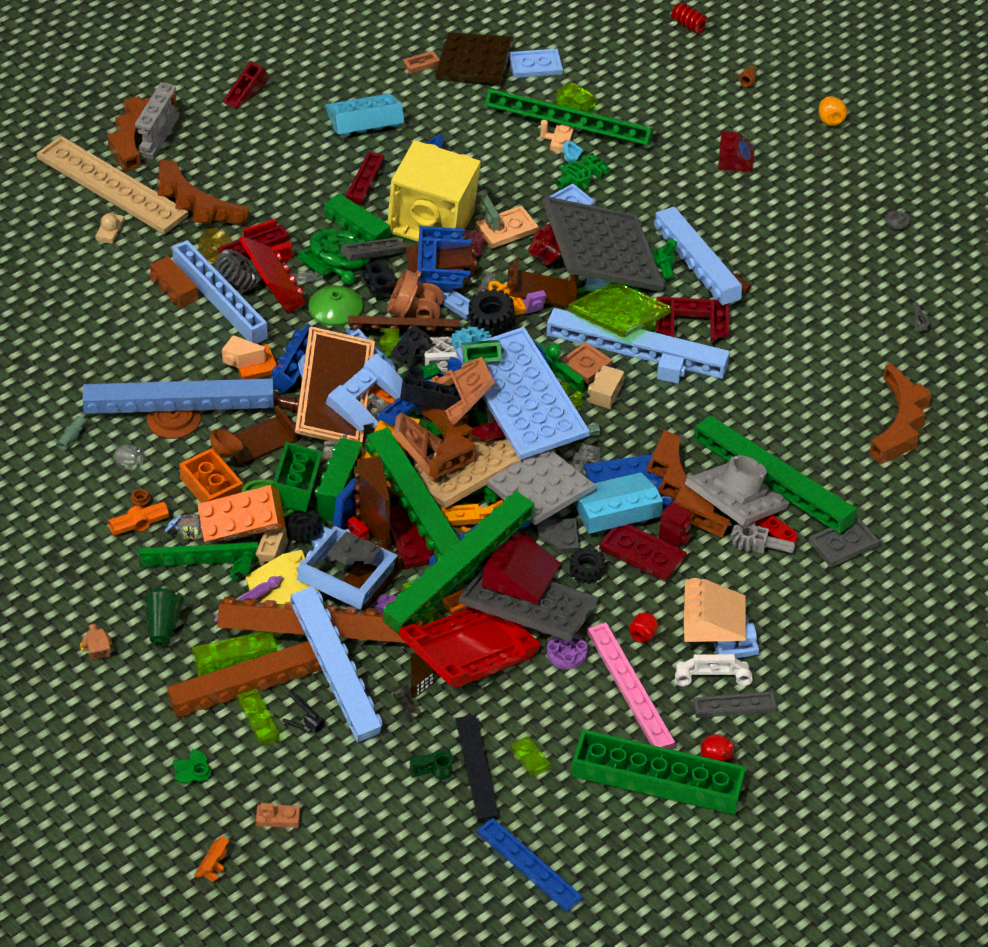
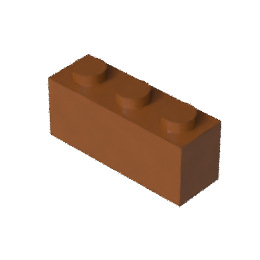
M169 256L150 264V279L152 282H156L160 290L169 296L172 303L182 308L198 300V287Z

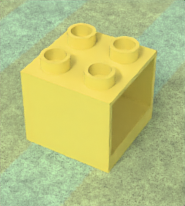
M414 140L391 180L387 224L391 225V233L418 242L419 226L466 229L475 211L481 161L465 154L460 155L441 149L433 144H425Z

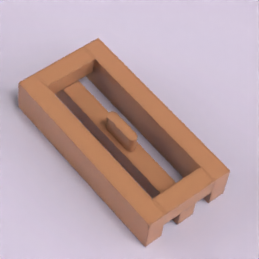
M434 51L403 59V65L406 66L409 74L437 67L440 60Z

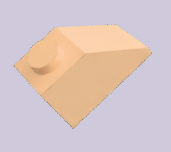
M233 335L222 349L223 363L237 368L264 363L266 361V347Z

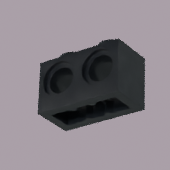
M383 260L365 264L363 278L365 283L369 284L370 294L374 295L376 301L391 298L397 283L387 261Z

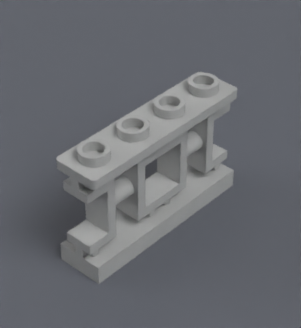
M161 82L137 119L135 127L139 128L138 133L142 134L143 139L137 149L139 157L153 160L178 120L179 112L174 111L175 106L171 105V97L176 90V85Z

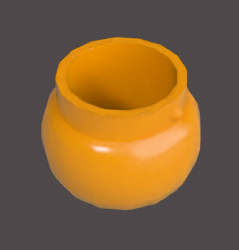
M829 96L820 102L818 114L821 121L826 125L837 126L845 120L847 108L841 99Z

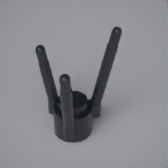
M289 692L288 695L307 713L303 720L305 726L285 718L282 721L302 729L308 734L311 731L318 733L323 728L325 719L319 716L299 695L295 696L292 692Z

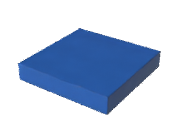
M353 478L336 497L333 527L336 526L342 529L348 522V519L355 514V507L357 505L355 504L354 494H358V492H355L354 481H357V479Z

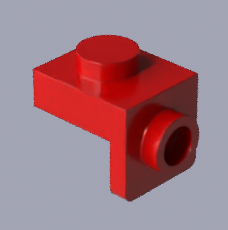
M354 516L348 519L349 531L369 541V528L366 527L365 523L359 521Z

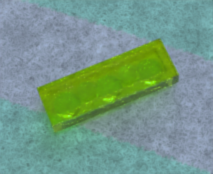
M257 689L238 694L237 700L259 744L263 745L279 739V732Z

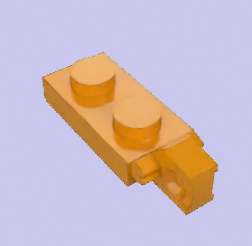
M478 504L456 505L447 508L439 507L450 526L478 524L480 520L488 517L494 509L493 507L483 508L478 506Z

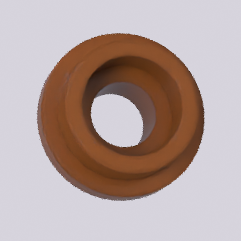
M137 489L131 496V502L134 506L144 507L149 504L150 495L144 489Z

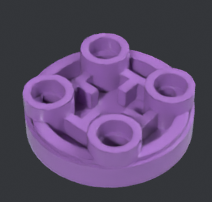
M576 635L571 642L561 640L555 636L547 645V657L558 668H577L586 660L587 643Z

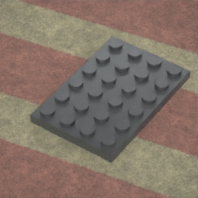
M484 567L459 597V603L468 608H474L486 614L495 615L506 621H512L521 624L523 627H530L541 633L550 634L570 642L596 607L599 599L597 596L551 581L539 603L536 604L481 587Z

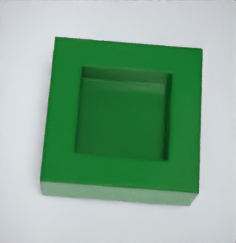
M245 554L234 561L230 577L235 581L243 576L245 577L250 572L252 558Z

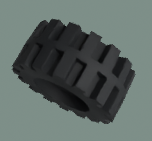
M312 509L306 510V512L296 511L297 513L291 514L285 520L288 535L293 541H308V539L318 536L323 529L319 513Z
M588 547V549L581 548V551L577 549L571 555L570 573L572 578L575 577L576 581L580 580V583L583 584L584 582L591 584L592 581L596 583L597 579L599 581L602 579L605 571V557L602 556L601 552L597 553V549L591 550ZM588 563L594 565V567L585 568L581 565Z

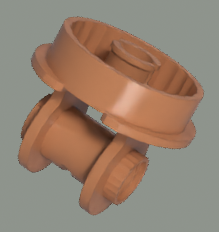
M405 269L393 290L387 313L396 317H404L406 314H409L412 318L438 319L440 316L439 306L443 302L444 294L434 284L418 282L421 271L417 270L414 273Z

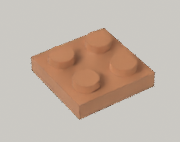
M584 342L560 360L563 363H567L575 373L581 374L584 382L587 384L595 378L597 371L600 372L603 365L611 367L613 362L612 359L587 342Z

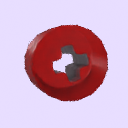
M686 3L677 4L671 12V19L676 20V22L681 23V25L686 26V28L696 34L701 33L706 25L707 16L705 14L702 15L700 11L697 12L695 8L692 9L690 5L687 6Z

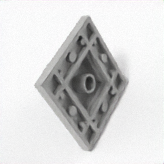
M738 455L732 457L729 463L690 476L685 482V485L742 526L785 510L789 505V502L782 495L775 493L768 485L763 483L767 473L766 468L761 463L758 464V461L747 456Z

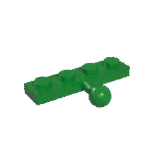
M532 339L546 353L545 357L549 361V367L552 372L579 395L584 392L585 386L582 375L575 373L567 363L559 360L562 352L560 345L552 343L546 349L544 344Z

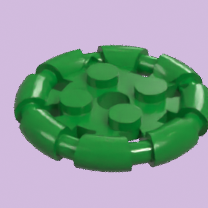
M329 228L317 231L310 238L311 251L318 259H323V262L337 268L340 266L345 267V269H358L365 266V264H369L372 259L365 258L350 261L340 251L342 245L367 242L364 239H359V236L346 230L342 232Z

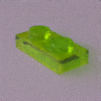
M529 736L511 744V751L533 778L551 769L550 762Z

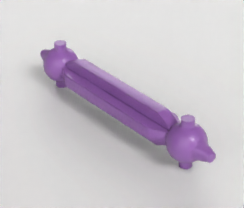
M281 575L271 576L268 582L259 584L236 600L244 601L246 598L258 600L266 595L271 588L278 587L283 577ZM218 614L217 617L214 619L215 622H218Z

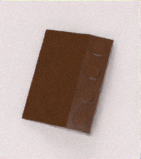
M381 457L357 459V467L354 468L355 479H358L354 481L355 492H358V494H354L355 504L358 505V507H355V516L369 528V535L376 543L390 550V500Z

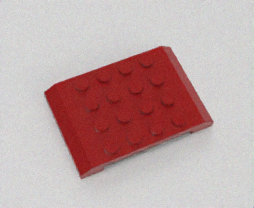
M474 608L465 609L420 627L414 623L400 628L398 633L434 671L454 688L528 660L541 646V643L521 624L506 621L501 617L489 615Z

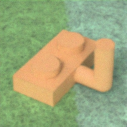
M542 120L541 138L552 140L550 151L564 153L562 145L566 141H571L574 127L557 124L555 132L548 133V121Z

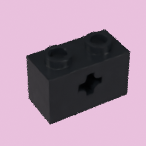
M412 325L391 351V355L407 369L413 368L433 341L426 332Z

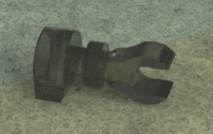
M408 685L398 688L393 693V697L397 703H400L402 708H405L407 720L412 722L410 713H416L420 719L421 711L413 705L411 688Z

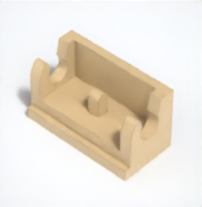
M286 527L264 532L256 552L261 566L266 564L265 561L270 562L285 553L289 542Z

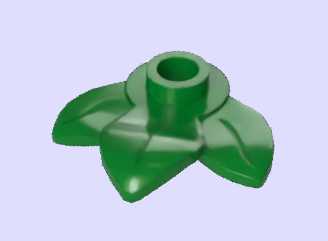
M192 749L189 759L173 760V766L177 772L174 779L180 783L202 782L211 776V768L207 764V757L199 750Z

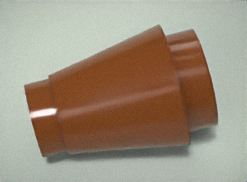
M748 66L739 75V82L742 86L749 87L754 84L757 71L754 66Z

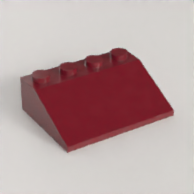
M516 531L494 551L484 567L481 587L538 604L561 567V562L528 535Z

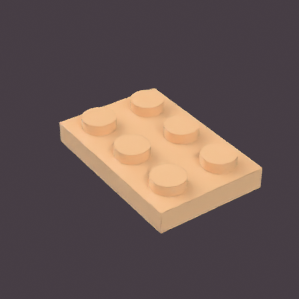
M522 205L499 213V230L493 231L490 225L486 224L485 219L475 222L476 229L492 249L534 234L539 229V226Z

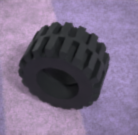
M486 289L484 292L480 291L478 295H474L469 302L468 311L472 327H478L479 330L484 328L485 331H489L491 337L507 333L509 329L513 328L515 310L513 299L508 293L504 294V291H497V289Z

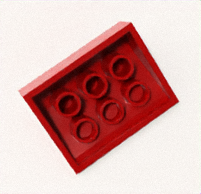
M242 236L239 237L266 285L285 312L289 314L306 302L302 297L305 294L300 286H295L298 282L292 274H288L291 271L286 263H281L284 259L278 251L275 253L270 246Z

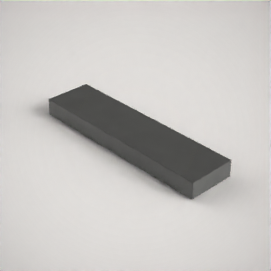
M399 237L346 244L341 246L340 251L351 261L406 253L407 246Z
M773 691L694 697L692 700L695 718L777 711Z

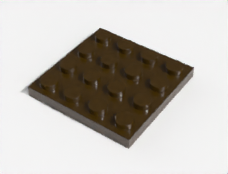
M448 33L435 74L436 80L502 84L513 45V36Z

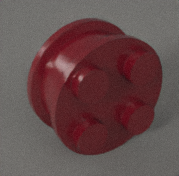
M549 223L542 229H538L534 233V240L528 248L529 254L532 257H538L545 266L554 262L558 257L563 259L551 224Z

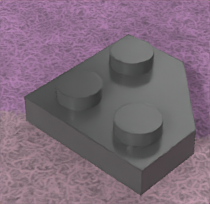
M576 518L545 519L537 524L538 540L543 543L547 542L559 554L575 553L577 549L579 550Z
M346 531L329 550L328 556L345 565L353 564L354 561H363L364 564H370L380 554L381 547Z

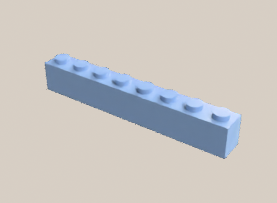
M675 207L656 212L654 220L656 230L660 231L665 240L669 241L670 238H673L677 241L675 250L680 258L687 263L689 269L693 270L696 277L713 294V297L721 305L740 300L742 292L741 283Z
M188 240L172 247L173 262L191 279L205 297L247 341L258 344L268 339L267 322Z
M314 586L291 594L290 604L358 743L380 734L381 726L383 725L379 714H375L373 710L374 704L371 697H367L364 692L365 685L361 678L358 679L356 675L357 669L354 662L349 661L347 657V647L344 643L341 644L337 627L332 626L330 612L328 609H324L320 592H316Z

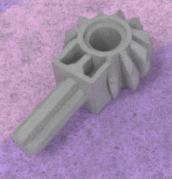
M755 522L744 526L741 524L734 525L730 537L733 547H738L739 551L746 550L747 553L749 550L764 553L765 547L793 553L795 548L794 542L769 537V529L756 526Z

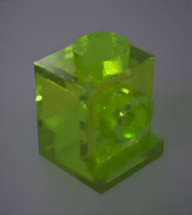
M381 328V333H384V336H381L380 347H383L386 355H391V351L400 341V329Z

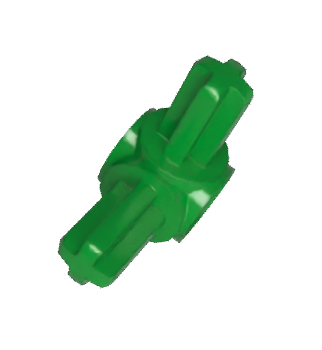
M670 238L665 246L655 249L653 252L655 263L662 270L663 278L666 281L674 278L671 266L675 262L674 249L677 246V241L673 238Z

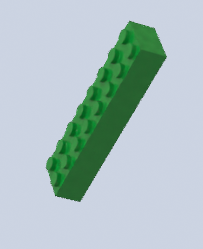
M582 729L572 761L571 777L735 815L744 783L746 767Z

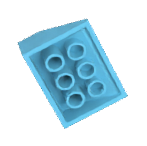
M390 93L325 104V109L334 131L340 134V136L350 135V132L354 131L364 133L367 131L366 129L372 128L373 130H381L383 126L397 127L400 126V123H404L402 103Z
M641 472L594 483L595 490L574 502L588 534L660 517L663 500L656 486Z

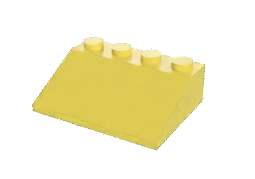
M302 550L282 554L245 576L249 590L263 582H268L271 576L281 575L283 577L278 587L271 588L266 595L256 600V602L274 600L277 604H285V602H290L291 594L311 587L297 580L299 572L297 567L300 565L301 560H305ZM265 631L267 637L283 634Z

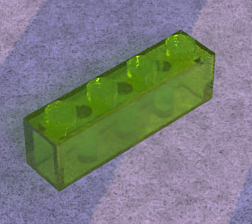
M263 631L192 647V657L197 676L199 677L276 652L277 646L272 632Z

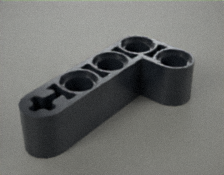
M409 368L402 379L400 397L405 401L445 411L461 400L457 388L424 380V371L420 368ZM472 407L465 413V415H469L471 413Z

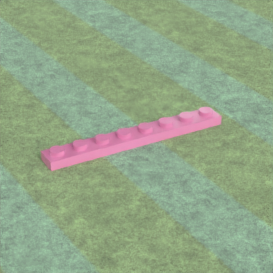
M607 623L588 628L590 639L649 743L662 748H674L675 741Z

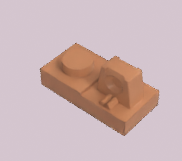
M262 802L257 806L256 826L298 828L300 806L274 805V803Z

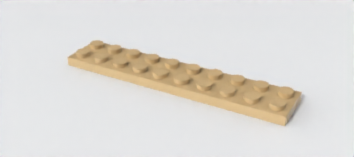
M63 136L58 137L37 152L39 160L164 235L188 217L187 210L175 209L174 202L164 196H158V193Z

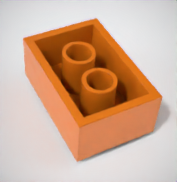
M213 448L179 464L182 482L200 503L238 494L242 491L243 482L223 459L214 452Z

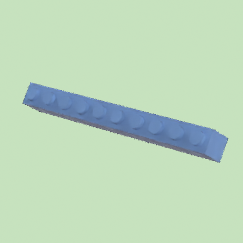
M273 379L83 384L84 414L274 408Z

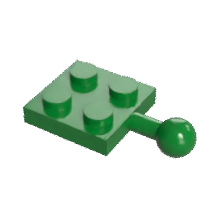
M310 248L299 251L297 258L314 269L318 274L323 276L335 272L341 276L342 282L346 285H350L355 281V274L352 271H345L342 269L345 267L339 266L337 268L324 263L323 259H318Z

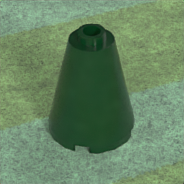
M156 588L151 589L149 594L145 593L144 597L150 642L157 647H164L170 643L185 599L179 592L177 595L173 594L172 589Z

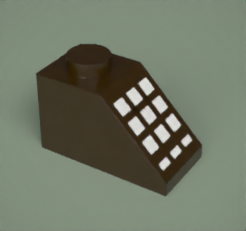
M411 653V698H416L436 682V674H438L417 653Z

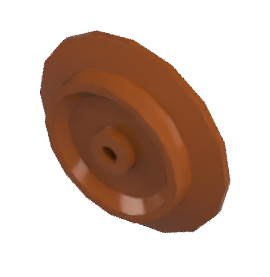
M199 410L154 411L147 413L149 429L157 436L166 439H179L188 436L198 428L201 422Z

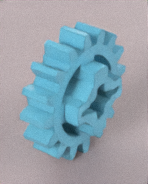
M470 326L468 329L461 328V331L456 330L452 334V346L456 350L461 348L460 343L482 341L491 338V335L484 328L480 330L478 327Z

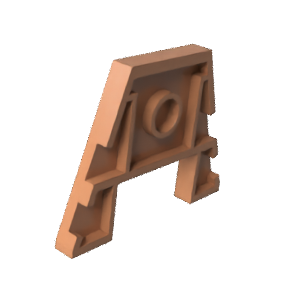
M483 357L461 365V369L454 372L449 370L445 373V376L439 378L437 375L432 378L433 382L447 386L455 383L461 400L445 410L449 421L453 425L496 383Z

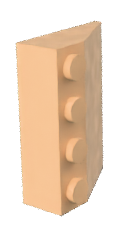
M685 579V642L746 641L745 595L706 579Z

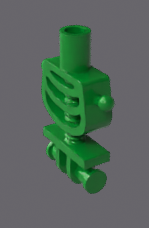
M590 153L587 157L585 155L582 156L581 163L572 161L565 166L561 164L559 166V169L562 170L561 178L556 180V186L559 189H563L568 185L574 184L579 189L583 188L586 190L591 184V173L600 180L602 172L604 175L610 173L611 168L607 167L606 163L601 161V158L595 157L593 153Z

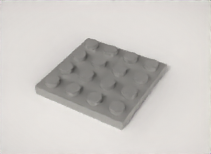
M551 449L524 458L517 464L509 466L508 469L488 479L486 484L504 500L507 496H511L515 491H518L534 502V516L529 519L534 525L595 490L593 482Z

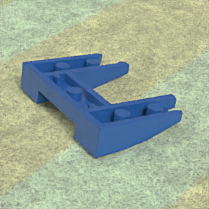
M419 226L417 270L421 271L418 282L434 284L441 290L463 287L462 281L464 278L470 277V271L436 269V249L471 246V239L464 240L462 236L465 233V229Z

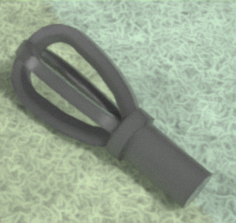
M918 302L912 303L916 330L919 332L929 330L927 315L922 312ZM919 318H921L924 326L920 323Z

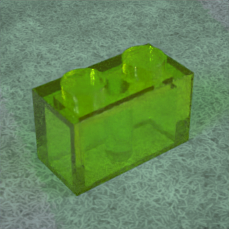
M569 81L557 90L556 104L591 112L595 109L596 96Z

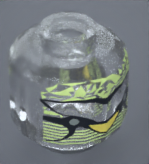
M199 514L183 515L181 520H178L177 531L183 539L196 540L202 538L203 533Z

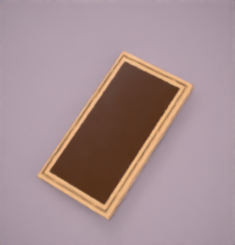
M316 327L309 328L295 428L296 434L336 443L339 442L340 438L363 442L364 431L362 433L330 408L326 401L328 395L339 385L343 386L373 356L375 341ZM369 390L358 399L366 409Z

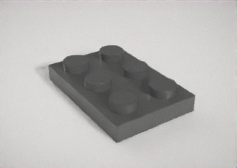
M858 516L855 518V523L841 534L828 528L810 536L808 541L830 568L879 546V540Z

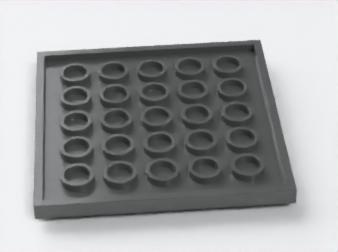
M548 196L544 197L542 202L569 274L662 292L665 286L637 215Z

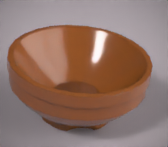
M214 429L212 431L210 442L216 454L228 458L236 456L242 451L243 444L236 436L222 429Z

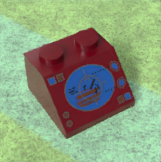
M721 131L718 169L752 172L754 147L738 132Z

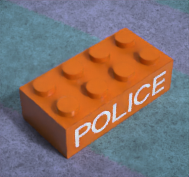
M272 485L198 504L204 542L210 545L221 544L285 527L279 489Z

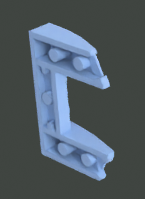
M376 353L364 363L363 368L343 386L339 385L328 395L326 404L361 433L364 431L363 426L371 424L376 429L379 422L358 399L373 385L377 384L397 400L401 393L402 378Z

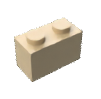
M603 365L600 372L597 371L594 383L590 384L588 388V394L590 395L589 403L610 409L623 386L624 371Z

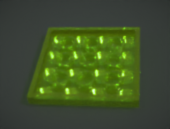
M612 282L569 304L568 311L577 317L584 318L592 324H596L625 338L670 314L671 306L623 284Z

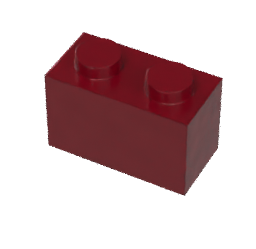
M672 502L661 513L659 539L677 548L686 545L690 540L689 533L692 525V513Z

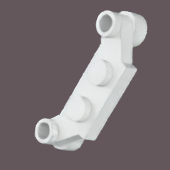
M734 654L694 655L692 659L676 664L675 682L679 686L689 685L692 681L691 675L734 674L737 684L741 686L751 684L753 679L752 672L749 670V664L739 661L735 658Z

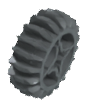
M225 249L217 256L215 261L216 269L229 282L245 290H252L259 284L262 277L254 263L247 257L232 249Z

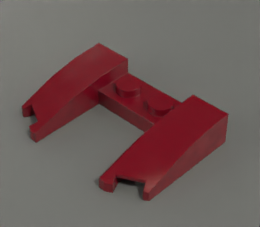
M656 297V333L674 337V316L710 318V342H714L720 337H729V303L721 305L718 300Z

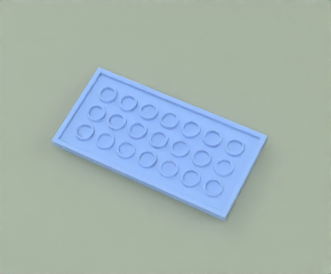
M525 327L482 340L498 339L501 344L502 361L487 362L496 383L482 398L520 460L589 436V429ZM461 348L456 349V355L463 365Z

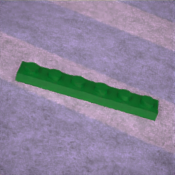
M258 542L138 548L140 567L231 563L245 554L252 558L251 561H259L256 556Z

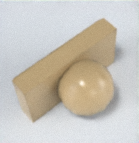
M111 213L105 214L101 218V226L95 236L96 241L113 244L125 221L124 216Z

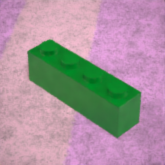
M338 193L324 203L325 217L339 225L342 229L358 235L359 239L375 241L391 238V225Z

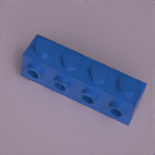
M310 324L305 325L301 330L298 328L293 333L292 338L294 339L286 345V352L279 357L277 361L279 364L270 373L272 375L270 379H273V386L281 393L289 389L300 375L298 362L306 354L309 328L312 327Z

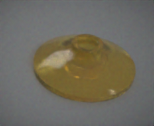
M210 228L201 234L198 242L199 250L207 260L216 263L215 261L219 255L217 248L232 243V239L224 230ZM211 245H215L216 250H214Z

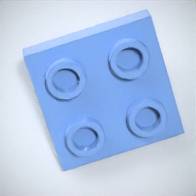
M747 619L746 641H712L717 655L734 654L735 658H742L759 654L755 627Z

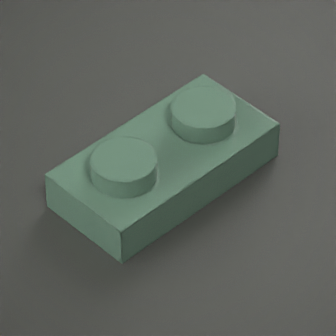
M487 194L480 195V203H478L479 212L483 213L486 224L490 225L493 231L499 230L500 216Z

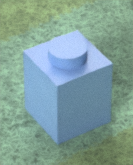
M662 353L658 365L657 379L679 384L680 378L684 377L686 372V366H683L684 358Z

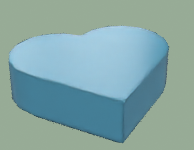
M566 141L562 145V151L565 153L564 158L568 163L576 161L583 152V149L572 141Z

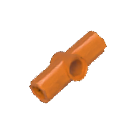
M165 502L145 508L134 506L128 510L127 514L109 519L108 525L113 536L133 529L141 532L146 530L151 523L169 518V512Z

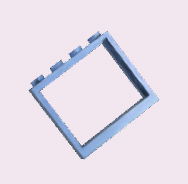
M334 526L329 533L326 532L322 541L316 543L314 550L308 552L305 560L300 561V565L297 567V571H299L297 580L309 586H314L315 589L361 610L392 573L398 555L381 548L380 554L370 563L378 568L362 587L358 589L315 568L346 532Z

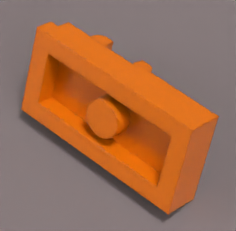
M221 836L213 842L197 869L195 877L202 878L204 876L211 882L218 879L213 870L220 873L224 869L216 860H221L226 854L227 849L225 847L229 842L228 839Z

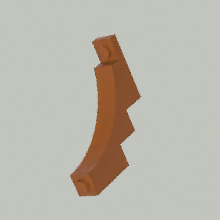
M423 405L422 414L434 422L444 439L443 443L437 448L436 457L431 459L429 476L435 479L473 462L477 445L471 441L472 428L468 426L469 415H464L453 425L449 421L446 411Z
M664 430L646 470L663 477L658 492L674 499L675 504L691 512L692 525L722 538L730 520L714 513L715 506L685 485L687 476L683 471L679 458L681 437Z

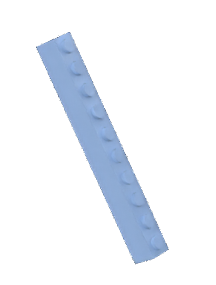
M553 308L547 322V336L580 344L587 342L596 348L656 363L660 362L662 353L684 358L683 366H686V370L723 379L729 363L730 351L557 308Z

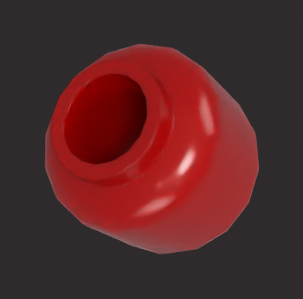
M650 613L637 614L629 626L631 637L637 642L650 641L658 630V622Z

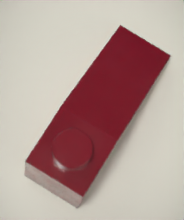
M250 61L222 102L237 110L263 88L270 75L262 66Z

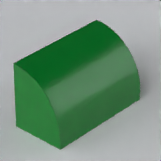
M498 339L460 343L464 364L483 357L486 362L502 361L501 344Z

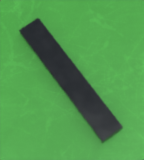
M476 715L458 717L455 719L477 822L489 821L492 818L498 820V810Z

